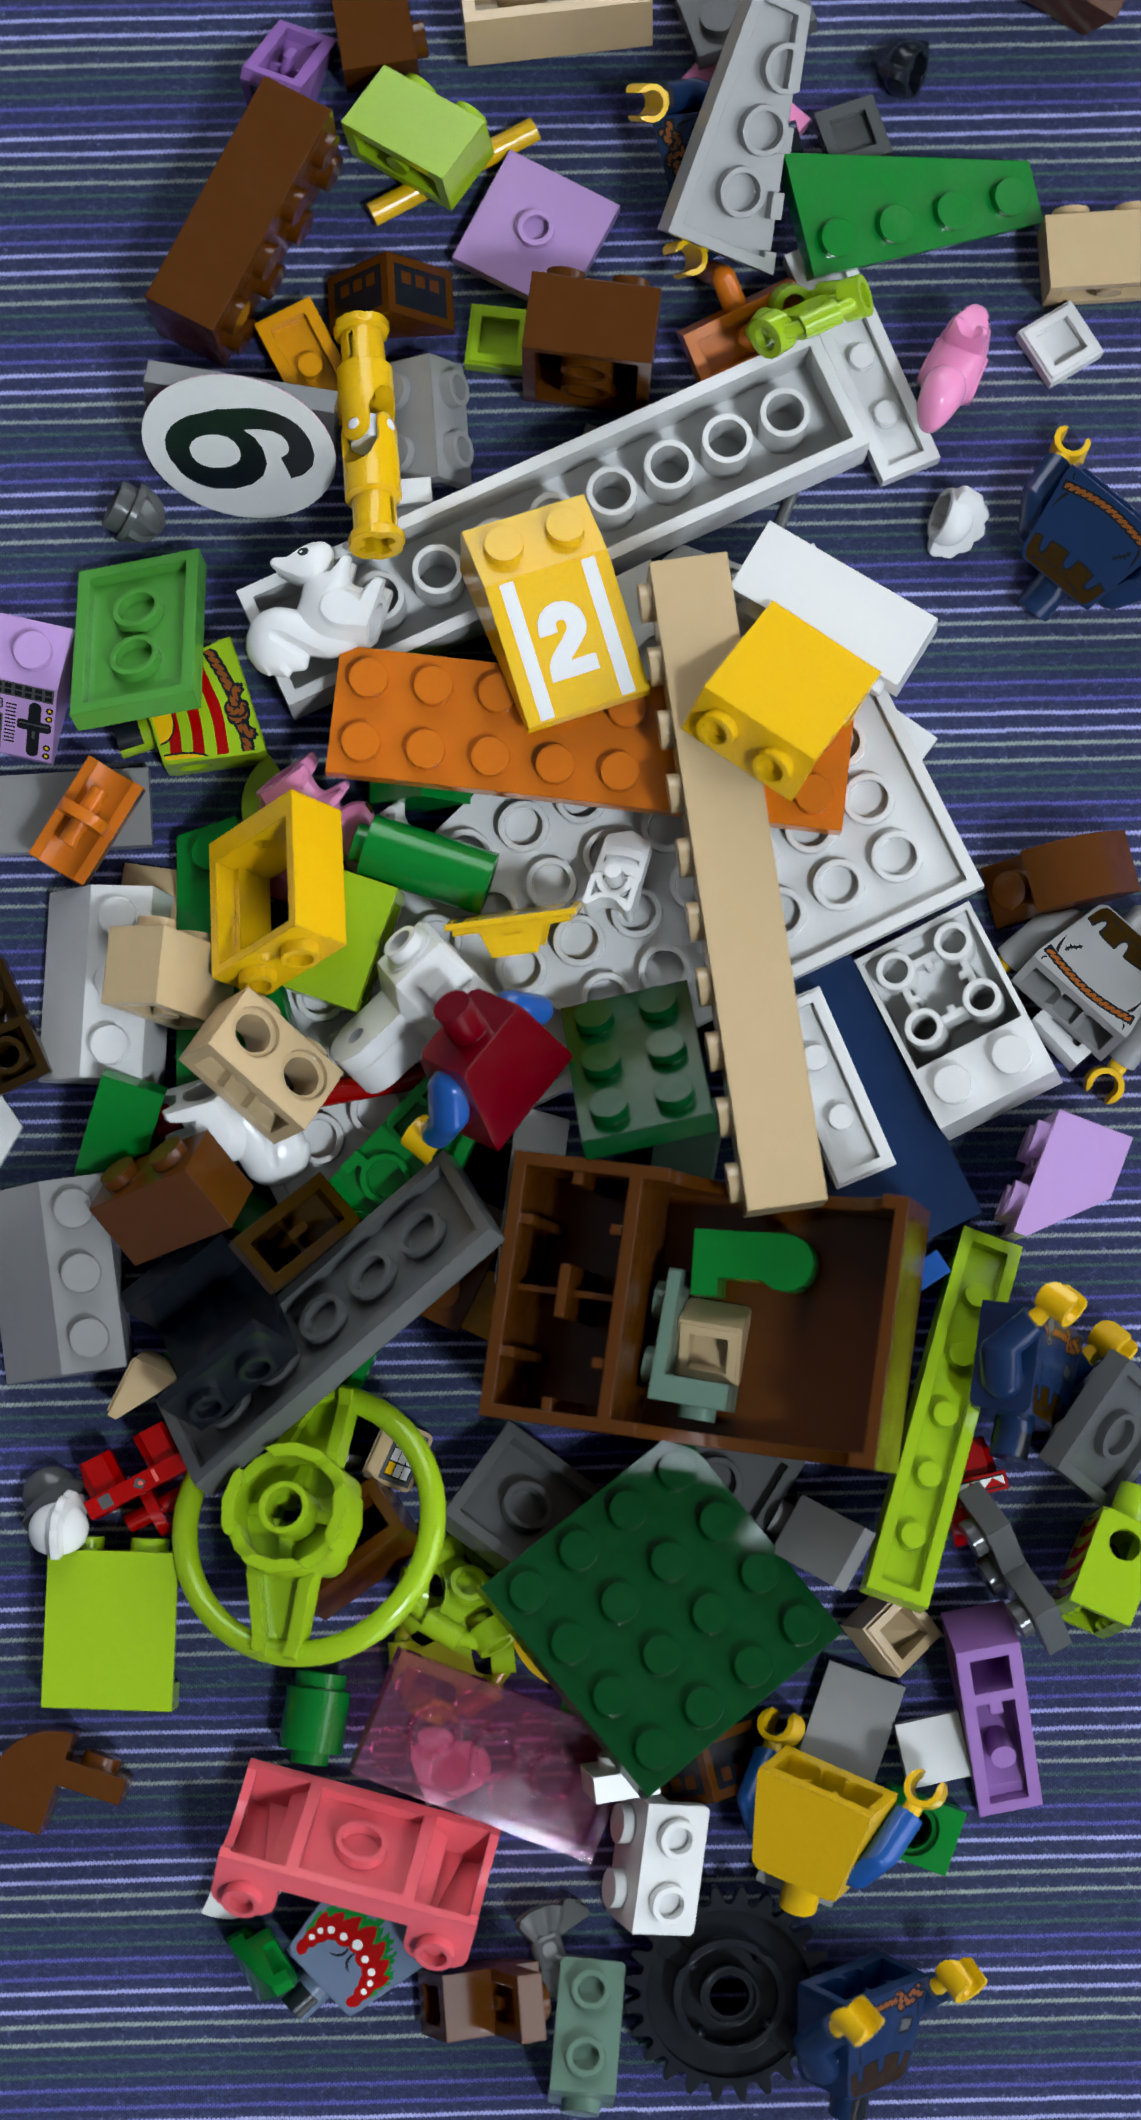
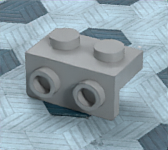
M432 353L390 362L389 364L393 370L396 413L394 423L397 430L401 479L431 477L432 485L443 483L457 489L470 486L472 484L471 465L474 459V450L471 439L468 436L466 404L469 400V385L464 375L463 367Z

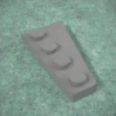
M740 0L657 230L770 275L774 274L777 253L771 251L775 220H781L785 197V193L779 192L784 155L791 154L794 128L789 127L793 94L800 91L811 6L798 0Z

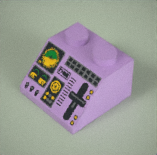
M0 613V754L48 765L54 764L71 694L75 639L73 629Z

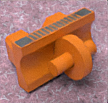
M89 755L30 849L29 854L81 886L88 885L146 790L144 787L120 775Z

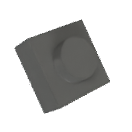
M873 94L813 114L812 124L823 154L892 156L893 150Z

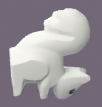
M321 541L304 545L287 557L273 558L270 561V565L276 571V574L282 579L303 588L297 609L273 607L262 611L251 622L246 636V651L249 660L258 671L267 676L275 675L289 678L293 672L305 671L310 657L333 659L338 658L339 654L356 647L371 648L378 642L393 597V591L384 587L386 580L377 576L372 578L364 588L353 585L357 565L352 563V557L344 555L334 566L335 559L332 547L326 542Z
M201 1079L167 1090L165 1101L170 1107L163 1110L164 1119L169 1123H182L184 1128L165 1135V1141L175 1136L183 1140L208 1129L233 1162L239 1161L249 1178L265 1186L277 1187L287 1184L306 1169L311 1156L309 1141L305 1139L303 1132L273 1144Z

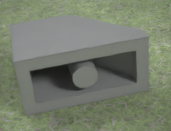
M800 1493L796 1495L792 1504L782 1499L764 1530L765 1534L773 1538L772 1543L776 1547L774 1554L844 1593L876 1536L874 1532Z

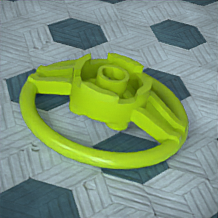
M340 1384L292 1425L289 1430L283 1433L275 1444L266 1447L265 1449L268 1452L254 1458L244 1470L238 1467L232 1474L222 1497V1528L224 1533L229 1535L234 1550L247 1564L246 1575L251 1628L234 1618L221 1605L205 1577L198 1546V1523L205 1492L194 1485L188 1470L182 1480L175 1502L172 1520V1550L176 1573L185 1597L200 1621L215 1637L240 1654L259 1662L285 1667H311L334 1663L368 1649L386 1637L409 1615L423 1596L439 1562L446 1529V1499L441 1473L433 1452L420 1431L399 1409L373 1393ZM357 1416H360L383 1430L403 1452L411 1467L418 1489L420 1504L418 1538L407 1570L391 1595L380 1607L356 1625L340 1633L310 1640L321 1577L332 1578L339 1575L345 1569L348 1556L353 1552L362 1530L363 1501L361 1498V1486L356 1478L344 1470ZM299 1500H301L299 1504L302 1506L301 1514L290 1525L283 1520L285 1510H295Z

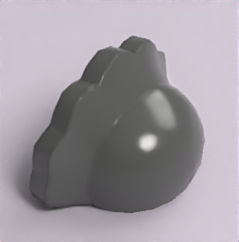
M47 1466L35 1471L27 1479L22 1490V1501L26 1511L21 1526L28 1531L33 1514L44 1505L56 1502L67 1490H72L79 1494L87 1492L83 1479L75 1477L70 1471L60 1466Z

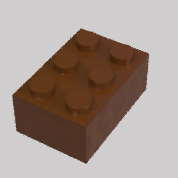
M567 266L549 267L547 273L532 271L522 340L523 401L625 415L648 406L657 346L662 288L649 286L648 280L634 275H615L611 278V281L585 278L583 271Z

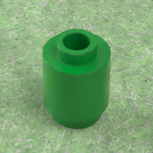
M296 1668L294 1684H287L278 1743V1747L291 1749L290 1762L328 1766L329 1755L343 1754L351 1692L345 1691L347 1675Z

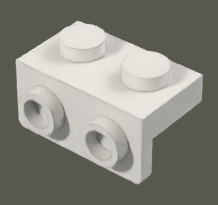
M656 1794L643 1801L640 1797L621 1800L620 1803L615 1804L613 1807L610 1831L615 1847L612 1868H607L603 1876L602 1898L604 1905L607 1907L606 1911L631 1934L690 1936L693 1934L710 1815L709 1808L704 1804L668 1801L662 1795Z

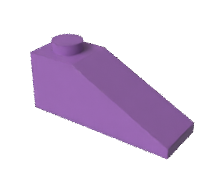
M1004 1600L940 1613L948 1667L973 1775L970 1777L979 1817L1043 1805L1021 1645L1013 1622L1005 1608Z

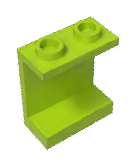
M88 1535L80 1548L69 1554L62 1555L59 1560H50L48 1556L41 1708L172 1712L178 1708L180 1681H174L179 1579L174 1564L173 1551H169V1538L131 1537L130 1549L104 1548L105 1536Z

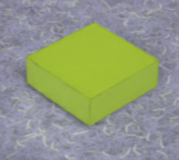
M472 303L464 361L465 370L523 377L522 340L527 310Z

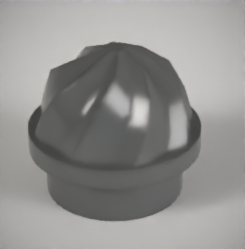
M122 480L110 501L101 526L115 532L114 539L121 543H146L158 536L165 527L163 503L149 489L148 485L141 482L136 487Z

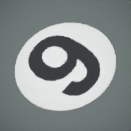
M207 374L180 380L155 396L148 405L143 417L141 433L144 449L160 476L170 486L190 500L221 513L247 518H272L298 512L316 502L326 492L335 474L336 453L334 444L320 419L305 404L291 394L253 378L230 374Z

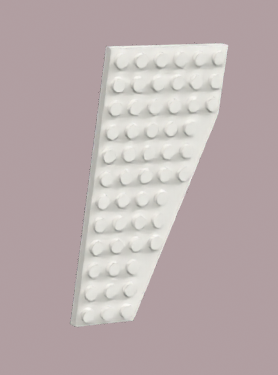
M737 615L740 638L742 639L752 625ZM653 622L641 627L634 634L647 680L650 679L646 648L656 646ZM884 689L879 696L869 693L854 717L841 834L832 835L770 827L794 981L984 889V884L889 693ZM473 794L471 796V804H463L434 833L500 854L494 879L481 914L581 901L591 873L594 871L604 839L608 834L632 830L651 842L652 855L642 886V894L635 918L632 922L626 921L619 911L612 908L601 909L588 915L585 913L583 906L571 921L550 924L546 945H540L539 952L492 958L479 933L453 937L452 931H444V924L455 917L477 914L400 890L406 895L394 933L408 925L414 927L418 922L430 923L487 981L497 994L506 989H513L544 995L553 1005V1015L543 1027L565 1047L566 1041L560 1008L687 980L697 1028L713 1021L711 1006L700 1007L695 983V968L705 966L702 942H690L686 924L685 903L695 902L692 877L680 878L677 865L675 839L685 837L683 817ZM379 976L370 1001L381 991ZM287 990L296 1029L303 1036L309 1037L323 1046L328 1054V1058L344 1072L342 1077L350 1076L331 1058L330 1050L337 1034L356 1014ZM569 1063L534 1107L573 1089ZM284 1073L286 1085L288 1088L293 1087L290 1078ZM411 1091L320 1108L306 1130L302 1131L305 1139L309 1141L311 1156L306 1169L287 1184L277 1187L270 1186L277 1203L282 1202L319 1172L329 1181L340 1169L341 1165L365 1143Z

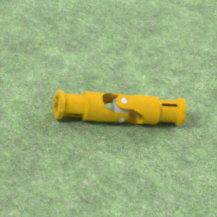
M355 310L338 317L333 328L334 339L341 345L342 363L337 368L336 374L339 412L342 417L341 446L345 503L352 508L354 528L350 532L348 547L354 556L361 559L384 560L401 553L405 544V532L398 527L396 507L402 500L398 438L394 423L396 413L393 370L389 362L385 360L384 342L387 340L389 333V321L384 315L376 311Z

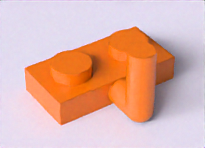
M714 259L707 262L705 269L696 277L700 281L714 287L722 310L676 332L697 383L760 355L746 336V326L758 309L768 307L769 297L777 286L788 282L795 283L794 280L786 278L745 298L736 273L730 266ZM797 294L786 298L783 310L800 303Z

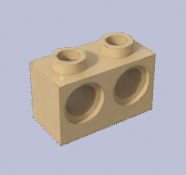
M250 987L219 1002L178 1059L273 1144L306 1130L344 1074L328 1058V1054L323 1046L315 1040L303 1036L281 1016L279 1008L273 1001L261 994H257ZM235 1030L244 1038L246 1049L239 1044ZM284 1073L292 1082L293 1092L286 1085Z

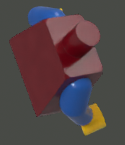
M479 988L470 991L468 994L461 990L450 991L444 994L434 1006L433 1014L441 1028L421 1052L420 1062L429 1080V1116L427 1114L419 1116L408 1127L401 1139V1145L425 1165L431 1162L432 1157L439 1148L449 1145L458 1134L499 1151L573 1058L570 1051L543 1027L553 1015V1005L544 995L513 989H506L498 995Z

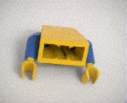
M769 1707L763 1710L757 1719V1728L760 1735L764 1738L762 1746H756L753 1750L737 1792V1803L747 1835L753 1841L752 1861L757 1869L783 1880L778 1901L779 1906L789 1914L809 1917L816 1913L820 1898L827 1901H837L850 1887L865 1888L896 1865L922 1825L918 1817L923 1810L939 1808L946 1800L948 1787L942 1781L936 1788L932 1798L925 1801L919 1800L916 1795V1786L925 1775L926 1770L916 1769L906 1776L904 1782L906 1801L902 1806L895 1805L898 1793L793 1748L802 1740L805 1734V1723L800 1715L793 1712L788 1718L785 1731L776 1735L775 1726L779 1720L780 1711L774 1707Z

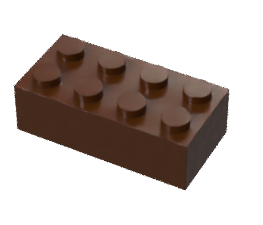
M264 75L145 295L159 335L224 368L233 351L239 355L244 352L255 331L254 324L256 320L252 319V316L262 297L271 300L282 282L285 266L281 262L290 245L300 246L311 228L314 212L310 208L319 191L329 192L340 174L343 158L339 156L340 137L336 134L332 109Z

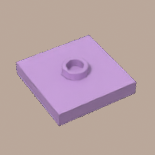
M509 150L452 256L453 264L528 302L532 271L547 273L549 267L567 266L583 271L586 277L620 213V205Z

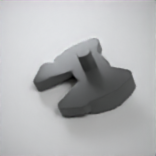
M563 1898L560 1905L542 1904L532 1907L521 1914L515 1921L517 1931L530 1941L533 1958L539 1961V1972L542 1974V1981L546 1984L549 1995L552 1998L558 1995L559 1971L562 1958L596 1959L594 1957L565 1953L561 1935L590 1914V1910L572 1898Z

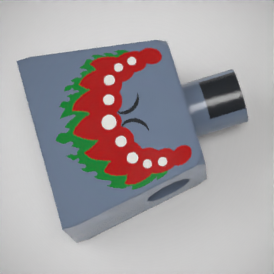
M318 1902L286 1949L302 1969L296 1974L298 1980L295 1987L280 1995V1999L303 2022L329 1997L348 2016H353L422 1968L415 1958L410 1956L404 1949L403 1941L407 1926Z

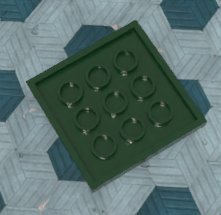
M662 1441L476 1591L642 1801L653 1795L844 1632L785 1559L774 1554L776 1548L695 1446Z

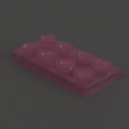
M398 1646L348 1767L354 1775L591 1863L616 1802L596 1804L583 1791L580 1764L598 1761V1754L603 1750L573 1713L401 1646Z

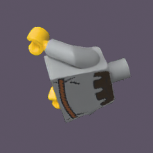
M1104 904L1098 905L1087 914L1071 908L1037 915L998 948L1000 954L998 958L1006 973L1012 969L1017 972L1010 981L1042 1010L1044 1009L1052 1016V1019L1080 1044H1084L1099 1061H1102L1108 1055L1112 1057L1107 1065L1092 1067L1085 1074L1083 1088L1087 1092L1099 1075L1110 1074L1114 1079V1088L1107 1095L1103 1103H1115L1122 1097L1125 1090V1082L1122 1076L1127 1069L1134 1071L1141 1062V905L1131 907L1123 918L1110 906Z

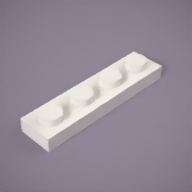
M799 249L785 254L782 262L789 279L794 280L796 284L803 286L807 290L815 289V286L822 281L839 280L860 274L857 269L806 282ZM873 305L874 311L872 316L849 323L844 320V323L825 331L819 337L868 437L870 444L866 455L880 487H883L938 464L941 457L931 434L925 433L919 428L917 402Z

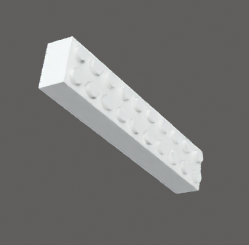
M819 335L805 340H796L795 345L791 349L774 359H768L761 355L756 356L397 518L398 527L405 532V544L403 551L394 557L384 560L361 559L349 551L348 541L332 547L335 559L334 566L344 555H349L352 557V563L357 565L353 585L364 588L372 578L378 576L386 580L384 587L393 591V597L378 642L371 648L438 656L486 634L460 572L461 532L584 494L608 549L615 575L864 463L870 442ZM275 573L237 590L236 593L251 625V622L262 611L273 607L297 609L303 588L282 579ZM310 657L305 671L293 672L289 678L273 675L294 720L334 703L339 657L333 659Z

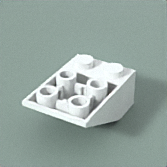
M969 901L854 960L939 1129L948 1140L1063 1083Z

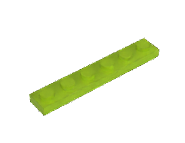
M962 1226L955 1233L947 1263L951 1272L944 1276L903 1426L898 1473L890 1474L875 1530L876 1536L871 1544L859 1589L861 1593L918 1613H922L929 1607L980 1413L971 1407L970 1391L982 1300L1009 1302L1023 1249L1022 1246L967 1226Z

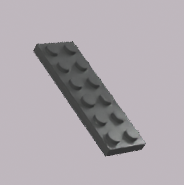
M445 1149L277 1295L298 1349V1355L203 1431L159 1407L196 1487L212 1496L230 1480L238 1467L243 1469L266 1447L289 1430L292 1425L336 1389L346 1378L506 1240L459 1161Z

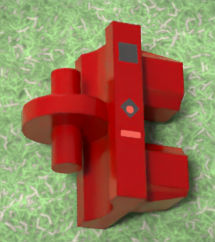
M161 1421L133 1436L148 1466L144 1471L127 1479L112 1449L79 1465L85 1488L91 1498L83 1503L91 1520L100 1519L141 1498L143 1506L123 1516L130 1531L133 1533L153 1522L161 1536L165 1537L172 1533V1518L169 1513L174 1511L180 1486L161 1496L156 1489L185 1474L187 1468L166 1422Z

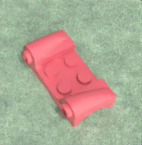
M250 1758L237 1806L227 1836L218 1854L211 1893L213 1898L228 1913L240 1918H251L256 1915H265L272 1912L280 1891L406 1925L407 1930L403 1941L406 1952L415 1958L422 1967L433 1971H443L448 1968L462 1966L468 1959L502 1826Z

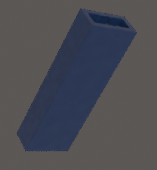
M848 954L795 980L796 996L820 986L897 1163L893 1167L835 1191L822 1161L827 1195L875 1198L882 1197L883 1194L911 1197L931 1212L927 1240L981 1214L983 1211L942 1131L939 1129L851 955Z

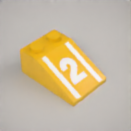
M584 494L461 532L460 572L528 734L650 694V686L608 549Z

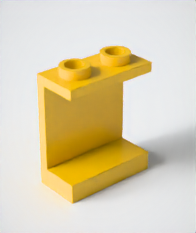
M772 600L703 686L681 729L792 802L816 761L843 726L847 728L857 715L882 672Z

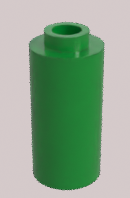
M376 814L370 826L359 823L351 844L348 860L358 863V875L396 887L405 892L481 915L494 879L500 854Z

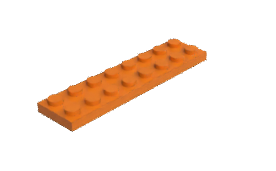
M356 647L339 654L325 768L326 777L682 817V812L670 813L667 799L665 775L674 774L676 771L672 749H660L657 733L656 711L666 710L662 685L651 687L650 680H648L650 694L528 734L498 663ZM854 719L847 728L843 726L816 761L792 802L763 783L771 828L832 835L841 834Z

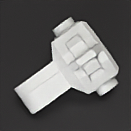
M418 922L414 927L410 925L402 927L389 938L384 947L385 955L377 962L381 991L340 1030L332 1043L330 1050L331 1058L370 1094L379 1093L392 1086L421 1058L422 1050L441 1028L434 1017L433 1010L436 1002L444 994L454 990H461L468 994L470 991L479 988L498 995L487 981L430 923Z

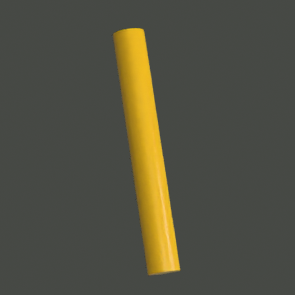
M530 117L490 138L494 155L483 170L504 160L509 150L517 153L541 140L540 134ZM402 184L365 205L374 224L379 226L427 201L429 198L413 188Z

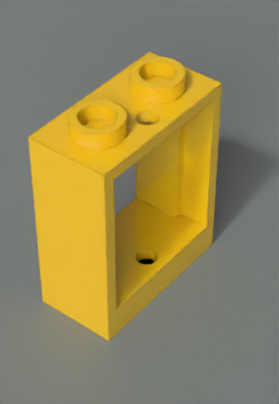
M290 789L209 844L211 967L213 979L237 987L240 991L250 987L257 994L266 996L306 970L315 967L319 962L347 945L341 810ZM287 869L289 921L271 931L270 879Z

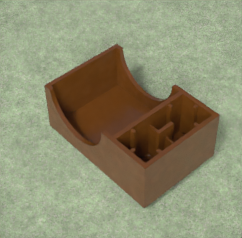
M515 1150L503 1234L506 1240L502 1243L478 1415L538 1425L897 1474L931 1212L911 1197L883 1194L882 1197L860 1198L827 1195L828 1200L822 1207L743 1218L741 1202H729L726 1182L694 1176L671 1168L597 1159L586 1160V1158ZM694 1228L784 1233L797 1236L813 1246L819 1256L820 1271L818 1279L811 1288L802 1293L790 1295L776 1291L765 1283L727 1281L725 1299L701 1298L751 1308V1322L741 1381L738 1386L735 1413L717 1410L715 1423L677 1417L678 1403L647 1398L649 1385L641 1383V1367L647 1345L656 1346L660 1320L652 1318V1302L655 1288L659 1280L667 1281L670 1267L692 1273ZM689 1292V1298H688V1299H690V1298H699V1297H696V1296H694V1295H691L690 1292Z

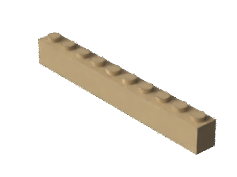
M725 551L651 561L648 565L647 583L637 584V600L641 623L653 622L656 646L646 648L647 666L651 687L662 685L666 710L656 711L657 733L660 749H672L676 771L674 774L665 775L666 791L670 813L682 812L685 837L675 839L676 858L680 878L692 877L695 902L685 903V916L690 942H702L705 966L695 968V983L700 1007L711 1006L715 1031L705 1032L704 1039L709 1071H721L725 1097L714 1098L719 1136H731L735 1162L724 1164L729 1202H741L743 1218L822 1207L828 1200L764 786L762 782L681 729L703 686L741 640L728 554Z

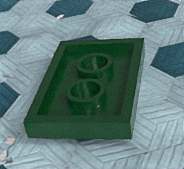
M687 980L560 1008L566 1047L573 1056L569 1066L580 1137L586 1160L717 1132Z

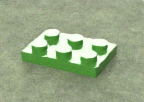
M199 548L79 572L69 714L78 731L201 708L207 564Z

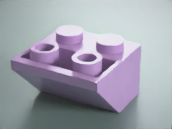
M1060 1109L1043 1120L1038 1119L1035 1126L1029 1125L1016 1158L1017 1161L1026 1164L1020 1181L1015 1180L1012 1186L1007 1184L995 1212L994 1220L1003 1223L998 1238L1008 1242L1016 1241L1111 1199L1133 1137Z

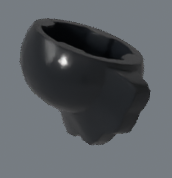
M908 39L902 42L889 43L886 47L876 49L875 56L871 61V67L883 76L885 86L893 96L900 99H912L919 93L928 69L930 44L927 41Z

